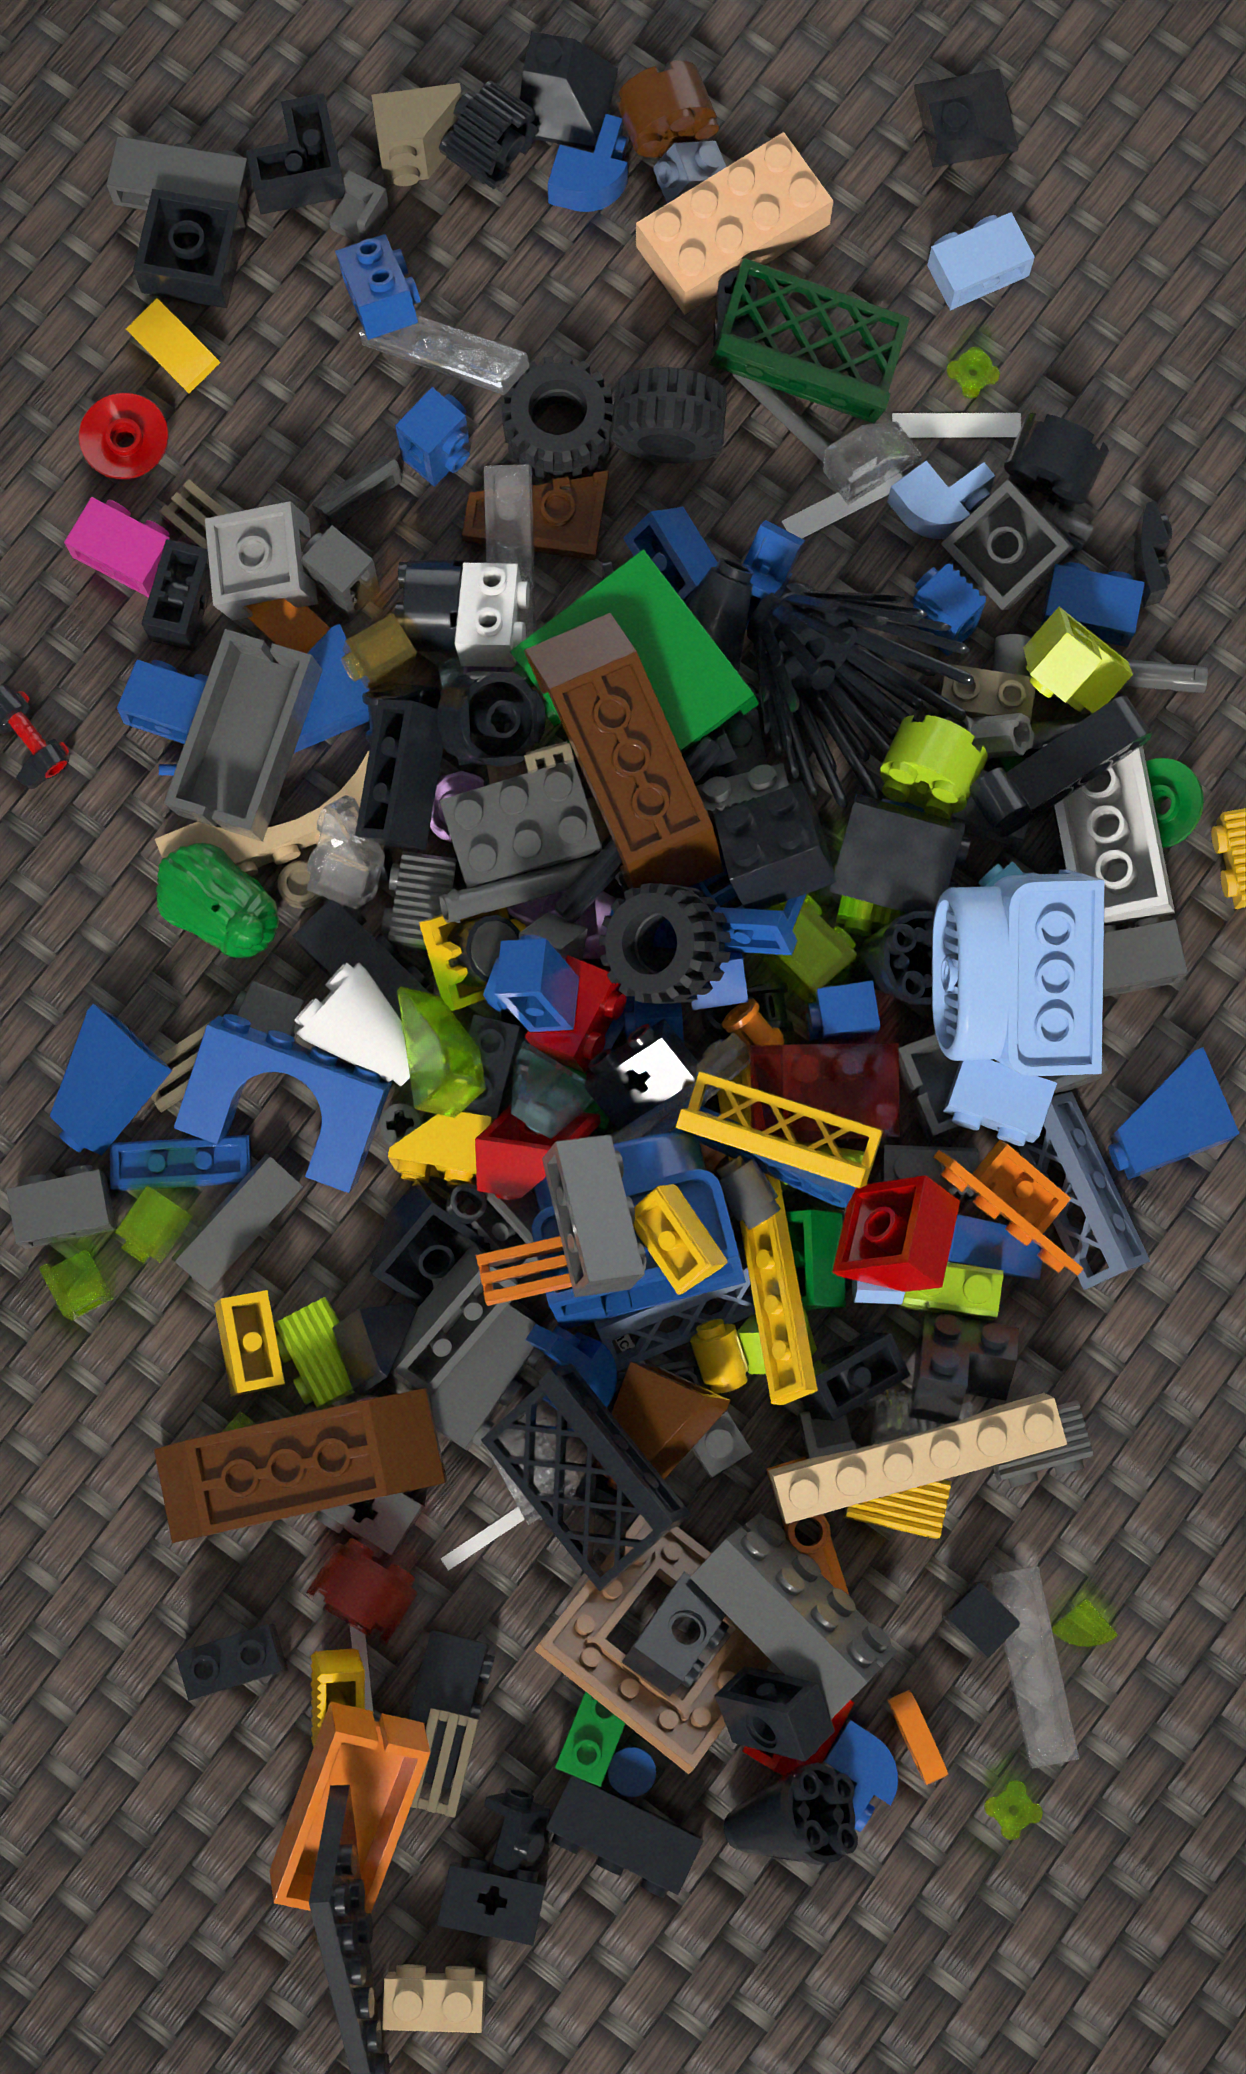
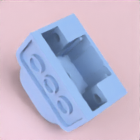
M1067 869L1059 870V874L1023 873L1022 875H1011L1001 878L994 886L953 887L942 893L936 906L933 921L932 1011L936 1037L942 1052L947 1058L954 1061L995 1059L1008 1068L1026 1076L1102 1074L1104 880Z

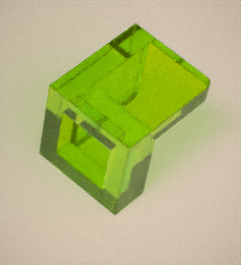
M86 1250L55 1266L46 1263L39 1267L63 1316L71 1321L114 1299L91 1254Z

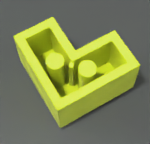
M1061 607L1055 610L1023 647L1027 661L1026 669L1032 676L1029 679L1030 683L1044 696L1050 698L1055 694L1080 712L1084 707L1091 713L1102 708L1133 675L1129 662Z

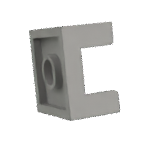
M291 501L205 518L213 606L230 619L238 620L253 616L252 611L245 605L285 598L295 607L318 604L316 584L303 572L300 534L306 539L311 538L309 518Z

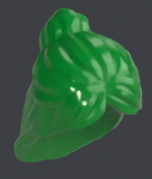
M194 843L187 847L180 846L161 860L157 874V907L161 916L167 922L197 935L229 957L249 958L268 948L269 943L274 940L279 924L276 903L260 883L241 870L220 847L210 843Z

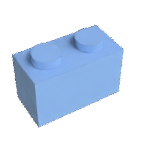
M1012 212L1001 217L996 215L985 217L977 222L973 229L959 235L956 232H952L942 236L931 246L927 266L949 309L953 310L1028 277L1035 257Z
M962 1060L959 1063L943 1112L953 1115L952 1122L961 1127L979 1130L980 1125L998 1131L997 1138L1013 1145L1024 1146L1025 1141L1033 1143L1040 1136L1057 1083L1039 1076L1022 1075L993 1060Z

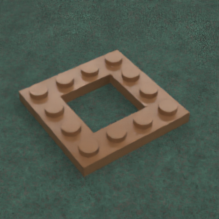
M640 1514L626 1532V1538L643 1540L653 1529ZM675 1527L604 1590L599 1591L589 1579L534 1651L685 1772L690 1774L726 1726L714 1695L744 1666L766 1671L772 1661L726 1615L723 1621L730 1626L727 1630L730 1634L729 1638L682 1700L674 1693L669 1697L622 1663L626 1655L607 1641L606 1637L653 1576L656 1575L672 1588L684 1571L692 1576L712 1554L679 1527ZM625 1546V1555L634 1547ZM615 1547L600 1565L604 1574L614 1566Z

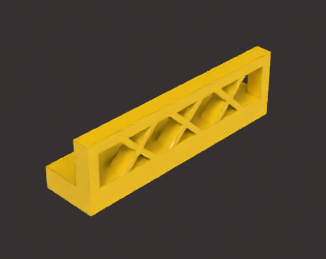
M702 1071L698 1073L688 1108L681 1109L675 1127L857 1188L864 1187L867 1184L883 1133L881 1129ZM707 1085L725 1090L733 1109L719 1116L699 1111ZM735 1093L751 1099L740 1104ZM759 1101L771 1106L779 1122L764 1131L752 1128L743 1111ZM780 1108L797 1114L785 1119ZM737 1114L742 1124L726 1120V1118ZM804 1116L815 1119L825 1137L810 1146L797 1143L789 1127L790 1123ZM826 1123L843 1129L831 1134ZM782 1128L787 1139L772 1135L771 1133ZM849 1131L868 1136L869 1140L862 1162L858 1163L843 1158L834 1139ZM828 1143L833 1154L816 1148Z

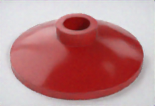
M117 393L100 399L86 412L79 428V445L86 461L97 472L115 479H131L149 472L164 456L169 439L168 426L160 409L149 399L133 393ZM124 437H132L134 439L133 444L123 448L119 446L120 440Z

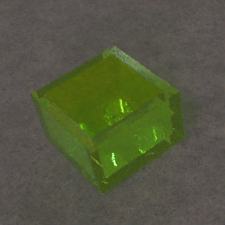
M806 894L793 928V932L798 940L793 954L755 953L784 983H787V986L807 1006L810 1003H814L818 988L838 986L850 974L857 953L853 950L856 945L852 938L839 926H835L832 929L820 917L823 913L822 909L808 894ZM787 901L772 906L768 910L783 911Z

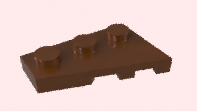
M609 470L595 472L590 477L569 480V477L552 479L553 483L525 487L523 484L471 492L468 496L462 540L465 542L595 561L609 480Z

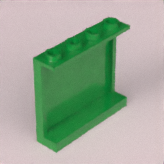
M644 549L510 651L518 662L512 668L513 672L524 678V681L531 688L537 687L545 698L543 701L545 715L556 727L561 723L549 693H542L524 650L611 613L637 651L681 754L741 710L745 715L759 704L754 693Z

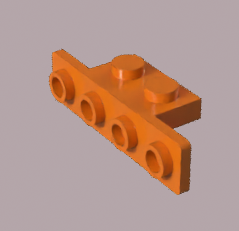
M999 1140L972 1174L940 1150L933 1156L934 1159L945 1167L940 1174L945 1180L961 1192L967 1186L977 1194L973 1203L994 1220L999 1214L1010 1221L1005 1230L1025 1246H1028L1033 1241L1042 1249L1037 1256L1058 1273L1065 1267L1077 1276L1083 1271V1267L1043 1235L1071 1198L1007 1143Z

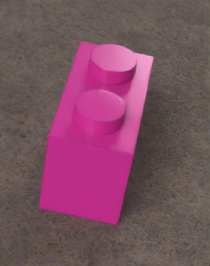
M91 497L64 541L72 558L149 598L166 539L170 540L169 532L153 521L146 520L143 524L131 518V513L115 501L107 500L106 503H103Z

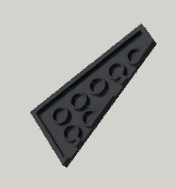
M330 1785L309 1906L350 2073L390 2074L389 2055L382 2051L381 2021L378 2019L369 1945L373 1937V1921L371 1913L365 1912V1886L363 1879H361L350 1785Z

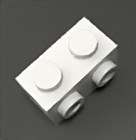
M463 563L455 646L461 666H516V659L510 651L526 639V627L524 622H520L521 609H528L530 599L529 583L522 582L518 564Z

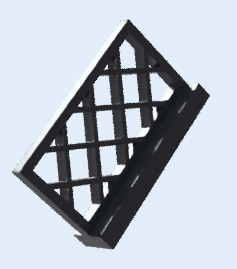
M570 1363L551 1369L538 1381L540 1385L488 1432L481 1441L591 1582L601 1591L608 1587L671 1529L679 1526L691 1513ZM546 1395L557 1408V1426L536 1424L537 1403ZM526 1414L525 1423L518 1422ZM567 1422L572 1428H567ZM509 1429L525 1431L524 1456L511 1455L500 1441V1438ZM536 1432L556 1434L555 1460L535 1458ZM567 1436L580 1437L587 1446L586 1464L566 1462ZM597 1460L602 1466H597ZM534 1466L555 1468L554 1494L541 1493L534 1484ZM565 1470L586 1472L585 1498L564 1495ZM597 1474L610 1475L617 1484V1502L596 1500ZM627 1498L632 1504H627ZM564 1504L585 1507L584 1532L572 1531L563 1521ZM595 1508L616 1511L615 1536L594 1533ZM627 1512L641 1514L653 1529L643 1540L626 1538ZM594 1542L615 1545L614 1566L605 1574L593 1559ZM625 1546L634 1547L625 1555Z

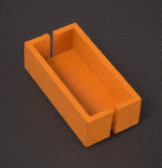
M330 1701L269 1870L273 1902L275 1904L311 1911L309 1899L330 1785H350L361 1879H363L365 1886V1912L372 1913L431 1753L423 1722L384 1713L381 1714L378 1722L374 1721L373 1711Z

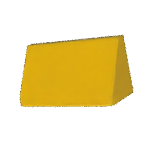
M676 1185L657 1186L634 1207V1230L678 1295L683 1294L727 1264L726 1257Z

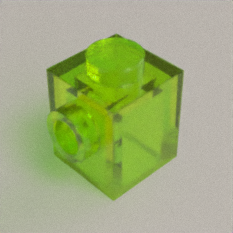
M146 1186L115 1233L126 1240L121 1249L145 1264L149 1256L162 1263L192 1219V1216L151 1187Z

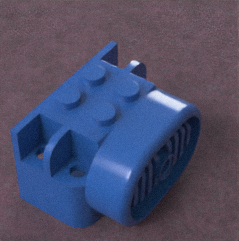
M661 1133L613 1145L614 1150L619 1151L622 1156L625 1195L632 1199L634 1207L657 1186L676 1185L726 1257L727 1264L683 1294L678 1295L635 1232L637 1243L643 1245L646 1253V1269L644 1271L645 1275L630 1290L574 1297L573 1288L569 1287L547 1292L546 1296L548 1305L559 1326L563 1329H568L746 1283L722 1187L718 1179L711 1172L707 1171L701 1145L695 1137L684 1133ZM545 1177L534 1187L540 1213L535 1217L532 1224L533 1242L560 1236L547 1178ZM563 1250L537 1256L539 1261L565 1254ZM568 1267L541 1272L542 1279L567 1274L569 1271Z

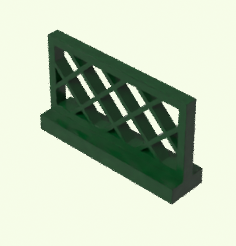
M743 258L708 365L875 424L888 405L891 394L889 393L890 385L910 318ZM748 274L765 280L772 294L753 302L745 288ZM795 291L806 295L813 307L812 310L797 317L794 316L785 299V296ZM741 299L745 307L738 309ZM776 301L787 322L768 330L757 309ZM837 306L848 310L855 323L839 332H836L826 311ZM749 313L759 335L747 340L731 334L734 320ZM817 316L828 337L810 345L799 324ZM878 321L896 327L892 341L881 347H878L867 327ZM788 329H791L801 347V350L790 355L779 351L772 338ZM859 331L870 352L852 360L841 339ZM764 341V343H765L766 346L761 345V344H758V343ZM831 343L843 365L832 370L821 366L814 353ZM889 351L887 360H885L882 354ZM805 356L808 361L803 360V359H800V358H802V357ZM874 359L882 373L879 386L863 381L856 366ZM847 371L849 376L842 373Z

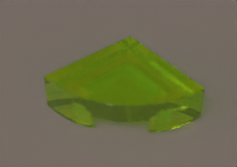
M1087 1598L1080 1601L1049 1628L1062 1641L1083 1647L1102 1645L1118 1636Z

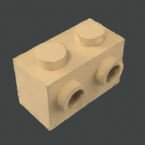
M397 1965L396 1972H388L384 1978L382 2030L482 2033L485 2018L486 1975L475 1974V1967L447 1966L445 1973H426V1966Z

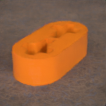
M907 1690L888 1699L891 1712L925 1785L948 1776L943 1759L911 1691Z

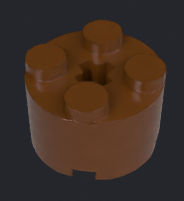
M679 60L670 62L672 69L660 73L657 67L653 66L636 74L621 87L618 93L621 101H617V106L634 150L638 155L662 158L674 143L699 142L700 140L712 137L718 132L719 125L716 120V113L698 68L693 63Z

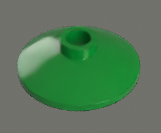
M1155 758L1146 761L1162 848L1164 849L1180 843L1192 833L1203 811L1204 796L1198 777L1188 766L1170 758ZM1170 799V809L1167 813L1162 814L1160 810L1162 802Z

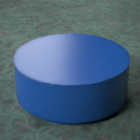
M626 1747L619 1750L612 1757L608 1766V1778L612 1787L618 1793L628 1797H637L646 1793L654 1784L656 1766L650 1754L638 1747Z

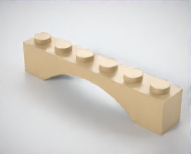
M369 751L356 773L337 794L319 808L296 820L268 827L263 842L197 821L155 839L162 859L180 846L187 847L194 843H210L220 847L241 870L252 877L258 873V867L273 861L275 864L290 862L300 856V850L317 844L318 847H325L336 843L343 838L342 833L357 826Z
M1042 1393L1002 1404L968 1418L921 1433L859 1449L814 1457L771 1469L768 1472L780 1516L788 1524L1065 1446L1067 1441L1055 1398Z

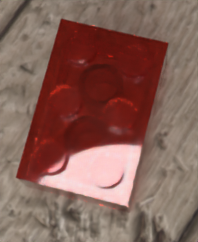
M899 1043L750 1045L752 1088L883 1130L881 1138L900 1137ZM759 1101L751 1105L752 1128L764 1131L779 1123L769 1104ZM780 1108L785 1119L797 1114ZM804 1116L789 1124L796 1141L822 1140L825 1138L815 1119ZM826 1123L831 1134L843 1129ZM782 1128L771 1133L772 1135L787 1139ZM849 1131L836 1139H862L869 1137Z

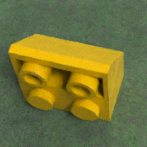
M444 1109L389 1147L388 1159L394 1169L402 1173L401 1178L415 1182L418 1179L422 1183H428L429 1177L432 1176L444 1178V1180H447V1186L451 1188H456L464 1183L475 1185L477 1184L475 1138L493 1122L492 1117Z

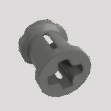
M397 1103L391 1105L383 1111L380 1117L379 1128L385 1142L391 1146L402 1139L398 1138L395 1130H390V1128L397 1127L398 1119L406 1118L408 1125L414 1126L406 1129V1136L422 1125L419 1114L413 1107L407 1104Z

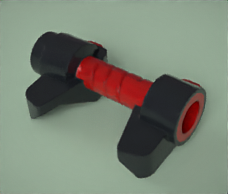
M1 685L0 734L15 731L31 751V756L16 776V779L28 789H35L45 780L56 776L65 769L69 763V750L63 742L58 743L55 739L46 742L42 739L40 733L37 732V729L30 722L34 712L28 705L29 697L25 692H16L11 690L8 685Z

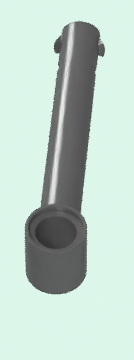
M1020 634L997 636L994 640L992 671L1032 677L1026 669L1027 661L1023 647L1031 637ZM1126 659L1129 662L1133 675L1124 686L1205 693L1208 680L1207 666Z
M611 834L602 843L601 850L612 839ZM598 854L478 885L475 888H467L456 891L454 888L448 894L439 897L442 915L447 923H461L460 919L567 891ZM620 871L614 878L617 879L621 887L629 890Z

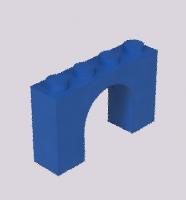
M225 1014L224 1017L217 1016L206 1026L174 1128L218 1144L229 1134L242 1091L251 1077L265 1072H280L291 1075L306 1084L313 1092L319 1103L322 1116L320 1134L305 1177L350 1193L359 1181L393 1080L387 1082L381 1079L377 1073L338 1060L339 1057L317 1046L312 1047L310 1050L294 1044L295 1039L286 1033L269 1030L268 1033L251 1028V1022L243 1017L233 1014Z

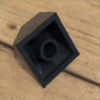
M531 31L522 73L520 100L535 112L532 124L539 129L538 134L535 136L537 137L536 140L595 150L605 115H609L618 68L573 38Z
M1000 69L914 85L933 168L1018 152L1019 147Z
M416 1179L387 1214L370 1272L373 1276L420 1306L474 1242L487 1252L496 1250H490V1243H484V1236H478V1229H472L471 1223L461 1224L451 1219L446 1212V1199Z

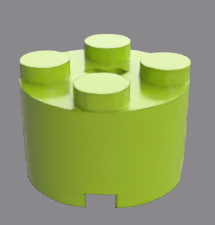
M914 715L907 716L902 720L880 767V776L884 782L882 792L893 801L901 803L908 801L924 808V811L928 814L950 820L952 813L960 812L966 807L971 796L970 786L978 780L988 758L987 751L983 746L979 752L972 745L975 736L951 721L926 715L923 722H912Z

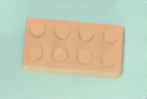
M783 132L636 223V247L685 315L716 296L719 281L723 275L730 271L739 270L743 258L765 265L830 225L833 199Z

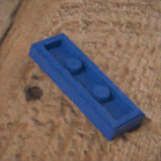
M249 1135L225 1136L218 1144L202 1138L118 1142L110 1145L111 1190L113 1191L239 1184L252 1170L251 1137Z

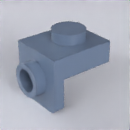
M716 141L674 143L655 164L654 172L668 204L726 168Z

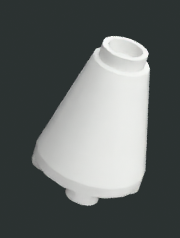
M359 962L354 967L348 963L343 964L325 984L331 992L324 1000L320 1002L316 998L312 999L294 1019L301 1026L297 1034L303 1040L355 1066L357 1065L379 1074L381 1079L387 1082L393 1080L399 1086H402L418 1069L425 1058L417 1052L419 1049L418 1044L368 971Z

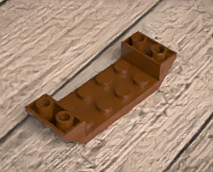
M608 613L525 649V655L542 693H549L624 865L619 868L628 889L641 888L642 884L648 883L691 887L724 872L713 825L637 651L612 614Z
M428 1388L367 1399L185 1440L154 1449L172 1543L447 1483Z

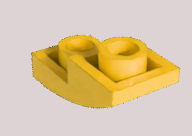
M158 298L126 328L134 339L188 393H191L221 363Z

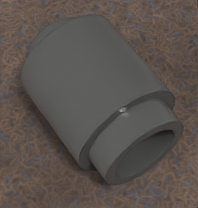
M741 1155L716 1170L721 1177L718 1181L722 1187L727 1206L738 1222L743 1220L748 1229H752L781 1209L775 1200L778 1197L777 1193L754 1158L745 1162Z

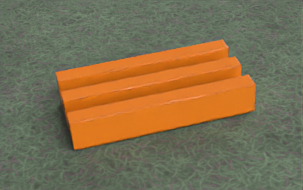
M558 1236L476 1255L487 1306L572 1287L569 1273L494 1290L493 1283L567 1267L565 1255L490 1271V1267L563 1251L561 1237Z

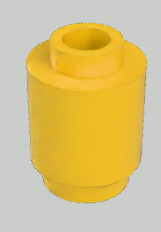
M722 1319L710 1320L699 1325L696 1328L697 1333L691 1337L690 1342L704 1383L710 1385L711 1391L714 1393H726L742 1387L748 1381L746 1372L749 1367L735 1325L724 1324Z

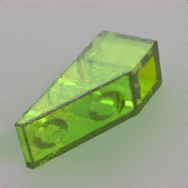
M401 986L397 992L414 1108L455 1118L486 1089L480 1049L441 996Z

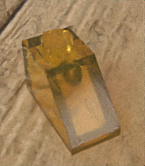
M391 614L345 640L343 647L345 656L341 657V661L354 682L360 679L365 688L369 689L409 673L417 652L394 614Z

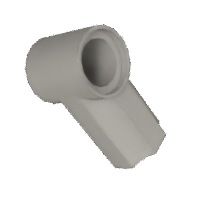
M1022 713L976 718L966 716L963 721L955 720L950 716L945 718L963 727L975 736L972 745L979 752L984 746L988 754L986 762L991 758L1023 756L1025 751L1033 746L1035 733L1031 728L1030 718Z

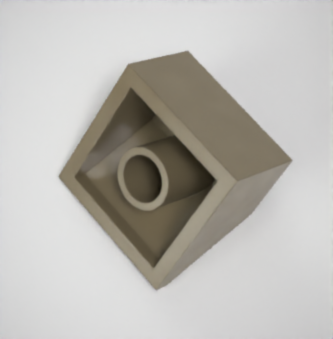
M460 83L371 95L385 185L410 186L416 184L419 180L429 179L446 158L440 152L439 145L444 136L454 129L453 125L458 121L453 112L456 104L462 98Z

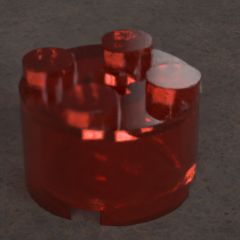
M350 1538L346 1545L337 1543L305 1594L313 1601L318 1593L325 1597L323 1601L326 1604L323 1609L368 1637L373 1629L382 1632L379 1642L387 1645L418 1595L412 1588L416 1578L393 1563L390 1564L388 1569H385L373 1561L374 1558L372 1556L374 1552L370 1548L353 1538Z

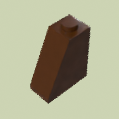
M630 1361L611 1414L661 1477L665 1479L727 1410L730 1400L661 1367ZM597 1460V1466H602ZM604 1475L608 1477L606 1485L617 1490V1484L611 1476Z

